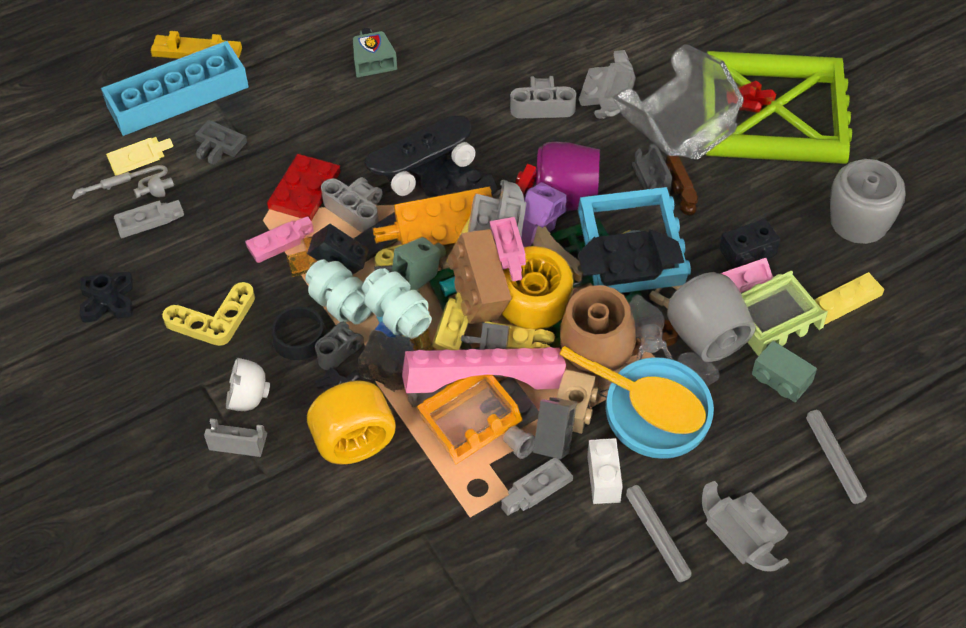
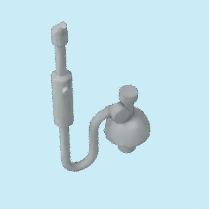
M156 165L133 173L119 174L101 180L99 184L76 189L72 198L76 199L86 192L99 188L110 190L113 186L131 181L133 177L155 170L163 171L141 179L138 183V188L133 189L136 198L149 192L154 197H165L164 189L173 187L174 184L171 177L164 180L160 179V177L167 174L168 169L163 165ZM145 182H148V187L144 186L143 184Z

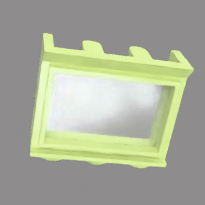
M792 270L783 275L778 274L772 280L763 284H756L750 290L741 294L756 326L755 332L748 341V344L758 356L766 349L767 344L772 341L777 342L781 346L785 345L788 335L794 331L799 337H803L808 332L811 323H814L819 330L822 329L828 311L822 310L793 276Z

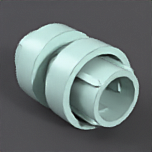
M323 259L317 261L309 268L305 277L306 282L309 284V295L321 306L327 307V311L339 322L351 321L353 324H360L370 316L372 311L365 305V295L362 290L364 282L358 277H353L352 272L339 261L327 262Z
M385 268L377 269L365 279L362 285L365 305L377 317H383L384 325L394 335L400 334L404 335L407 339H414L429 327L432 317L429 315L427 300L418 291L410 290L409 282L400 273L389 272Z

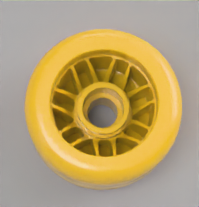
M527 246L524 247L526 265L521 266L522 280L512 281L509 268L503 269L512 300L502 312V315L510 323L521 328L545 329L555 325L563 318L566 307L572 297L573 274L569 264L559 253L546 247Z
M349 381L326 390L314 400L307 413V424L320 455L328 462L334 464H352L377 454L391 441L396 428L394 417L382 391L375 384L367 381Z

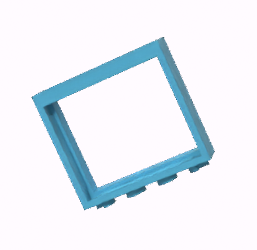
M667 187L580 197L578 214L585 246L594 236L595 238L599 237L593 212L660 205L667 236L679 242L683 254L684 263L674 264L675 268L664 269L662 274L655 280L607 287L614 288L620 293L685 284L688 274L691 273L689 261L685 260L684 257L685 243L683 238L680 239L679 219L674 217V199L672 196H669ZM600 274L592 275L594 286L604 285L601 282Z

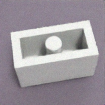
M616 438L589 440L587 457L593 504L619 503L622 494V479Z

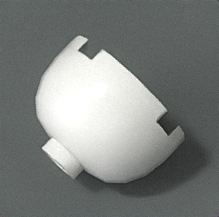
M240 358L235 360L229 382L231 383L230 391L227 392L226 409L249 411L259 405L262 397L267 398L270 383L265 382V372L257 363Z

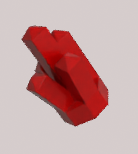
M753 81L744 86L732 88L729 100L731 107L735 111L746 110L759 113L762 105H771V102L775 101L776 93L772 89L761 90L762 85L758 81Z

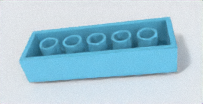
M228 41L105 86L101 90L109 112L120 132L125 136L246 89L249 86L244 66Z

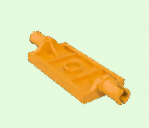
M490 186L394 205L396 222H394V225L373 228V235L376 237L374 238L375 242L379 243L397 239L404 245L423 237L433 245L437 243L443 246L454 245L470 217L473 197L475 194L492 197Z

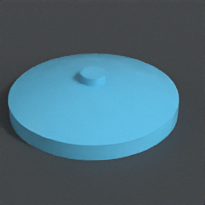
M645 358L627 365L618 373L633 382L644 377H661L677 382L690 390L700 400L706 414L703 426L696 432L676 434L664 431L647 422L636 412L630 401V391L612 382L606 398V415L612 431L624 445L644 456L673 458L690 452L703 441L712 423L714 407L707 385L696 372L686 365L671 359Z

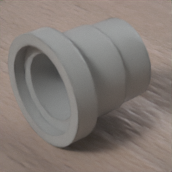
M517 426L510 427L504 434V442L513 449L514 454L518 458L523 459L532 453L535 442L533 434L526 433Z

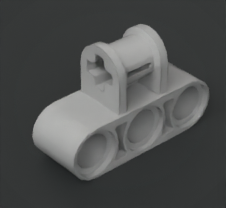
M531 76L530 87L516 88L510 94V112L516 118L570 117L575 113L576 91L571 87H554L553 76H549V78H535Z
M363 177L358 178L349 187L337 179H327L322 183L321 191L324 206L348 224L363 233L379 222L376 204L382 197V189L368 184L367 179Z

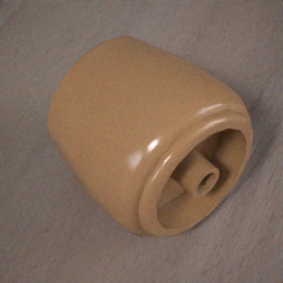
M604 285L588 286L575 293L570 298L561 322V349L566 346L576 354L592 362H597L612 371L620 369L631 358L636 344L635 321L625 296L616 289ZM568 360L577 369L590 374H595L589 371L588 369Z

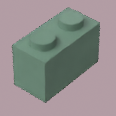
M772 341L755 360L752 375L761 383L767 384L778 391L781 396L796 402L813 383L817 368L777 342Z

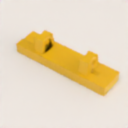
M170 31L169 36L156 35L151 53L152 57L180 59L225 41L222 40L221 35L212 34V39L180 37L178 31ZM228 41L239 58L242 50L241 42Z

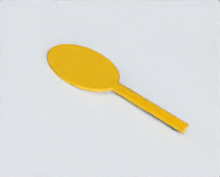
M566 346L562 348L559 354L630 391V401L636 412L647 422L659 429L676 434H689L699 430L705 422L706 414L700 400L690 390L677 382L661 377H644L633 382L597 362H592L576 354Z

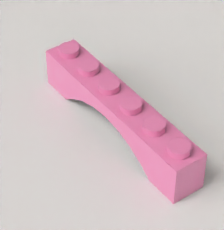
M552 347L405 351L402 378L406 393L434 392L456 380L487 374L516 378L529 384L534 389H559L566 363L563 356L559 355L561 352L560 348Z

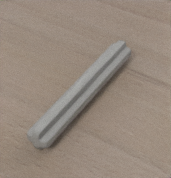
M817 409L807 413L806 419L851 502L858 504L865 501L867 494L822 413Z
M635 485L628 488L627 498L676 580L683 582L691 577V570L640 486Z

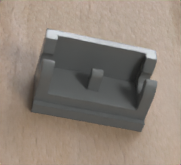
M650 144L649 152L646 155H642V151L639 148L636 151L635 162H632V166L643 190L667 187L670 195L672 176L657 144Z
M555 397L540 401L533 453L562 459L569 454L577 401Z

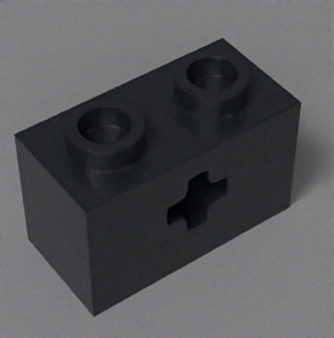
M328 224L313 234L307 254L317 261L323 259L327 262L339 261L353 275L364 268L369 248L332 224Z

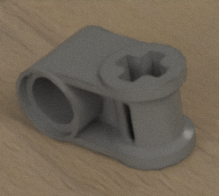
M346 322L338 323L329 333L316 342L315 350L319 366L324 370H329L330 367L337 368L350 355L360 349L364 342V337L349 329V325Z

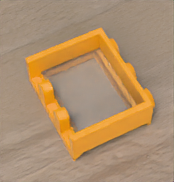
M488 374L459 379L417 406L422 420L433 432L455 464H458L505 433L510 427L523 421L515 401L495 377Z

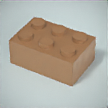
M491 229L461 233L451 253L448 255V264L450 269L454 271L455 289L462 298V313L464 316H467L469 324L498 320L512 298Z

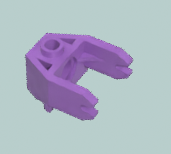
M543 182L533 188H529L524 197V201L527 203L521 234L523 247L533 244L538 226L542 228L546 226L548 232L555 228L557 218L566 212V194Z

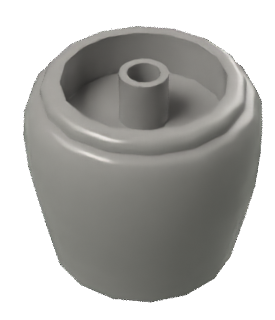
M874 159L853 161L841 168L832 183L830 192L831 225L835 232L846 240L863 244L878 241L885 236L896 220L905 201V183L900 174L887 163Z
M710 272L694 277L683 284L669 300L667 317L680 338L703 361H718L733 354L745 345L755 332L756 326L735 283L726 275Z

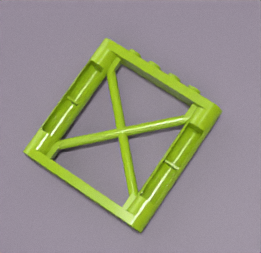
M707 51L705 61V156L847 164L852 139V128H848L851 112L847 111L849 107V95H846L848 79L844 78L843 58ZM742 75L806 79L734 129L717 130V77L731 78L740 86L751 83ZM817 82L830 83L834 136H822L786 109L784 105ZM776 112L809 138L742 134Z

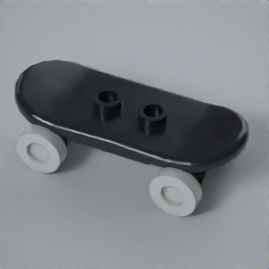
M456 115L441 119L422 130L370 153L365 158V166L372 173L382 176L386 175L393 191L398 195H408L413 191L416 184L414 176L407 172L408 170L415 169L448 153V151L452 160L458 166H467L474 160L475 149L466 142L472 131L471 123L467 118Z

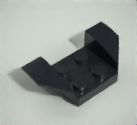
M442 155L415 169L408 170L420 175L421 187L425 195L431 198L489 186L493 196L498 190L491 174L487 175L468 166H458L452 159H447V155Z
M649 229V232L639 231L596 238L594 236L578 254L583 276L600 274L601 282L605 286L655 280L662 274L665 265L685 262L677 240Z

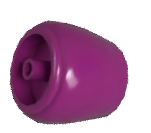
M568 142L544 143L542 147L538 148L536 185L543 182L566 194V211L578 210L580 197L598 195L600 149Z

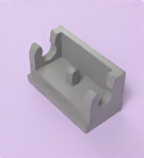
M210 418L211 429H206L204 433L209 450L261 457L267 437V431H265L263 425H257V430L219 425L217 419Z

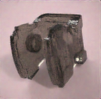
M372 330L369 340L357 360L360 377L367 381L382 383L384 387L394 392L395 390H403L405 388L402 378L405 351H413L414 344L410 341L411 338L396 335V338L388 337L381 331Z

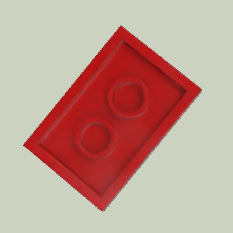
M297 154L268 200V209L298 218L309 217L312 221L323 202L321 185L327 179H337L341 172L340 165Z

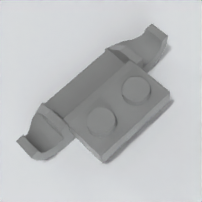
M625 50L614 51L615 63H610V66L589 68L579 102L581 106L600 104L601 109L595 110L594 113L598 119L615 116L627 107L636 77Z
M501 180L502 190L498 199L475 194L468 232L490 229L489 221L515 217L521 237L527 202L524 201L520 187L516 183Z
M715 481L706 484L702 494L703 511L708 519L706 524L742 564L749 563L757 569L771 572L783 568L789 563L787 558L778 560L770 553L774 544L783 540L788 531L751 492L735 500H732L730 497L721 500L717 493L718 484Z

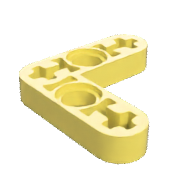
M245 282L234 285L214 317L179 305H171L163 312L164 323L172 331L213 345H225L231 340L255 300L253 287ZM229 310L238 311L234 317L229 318L225 316V313ZM200 321L204 323L199 329L191 328L194 322Z

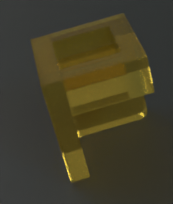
M312 236L303 238L305 251L287 256L292 277L306 274L309 268L317 262L316 259L307 254Z

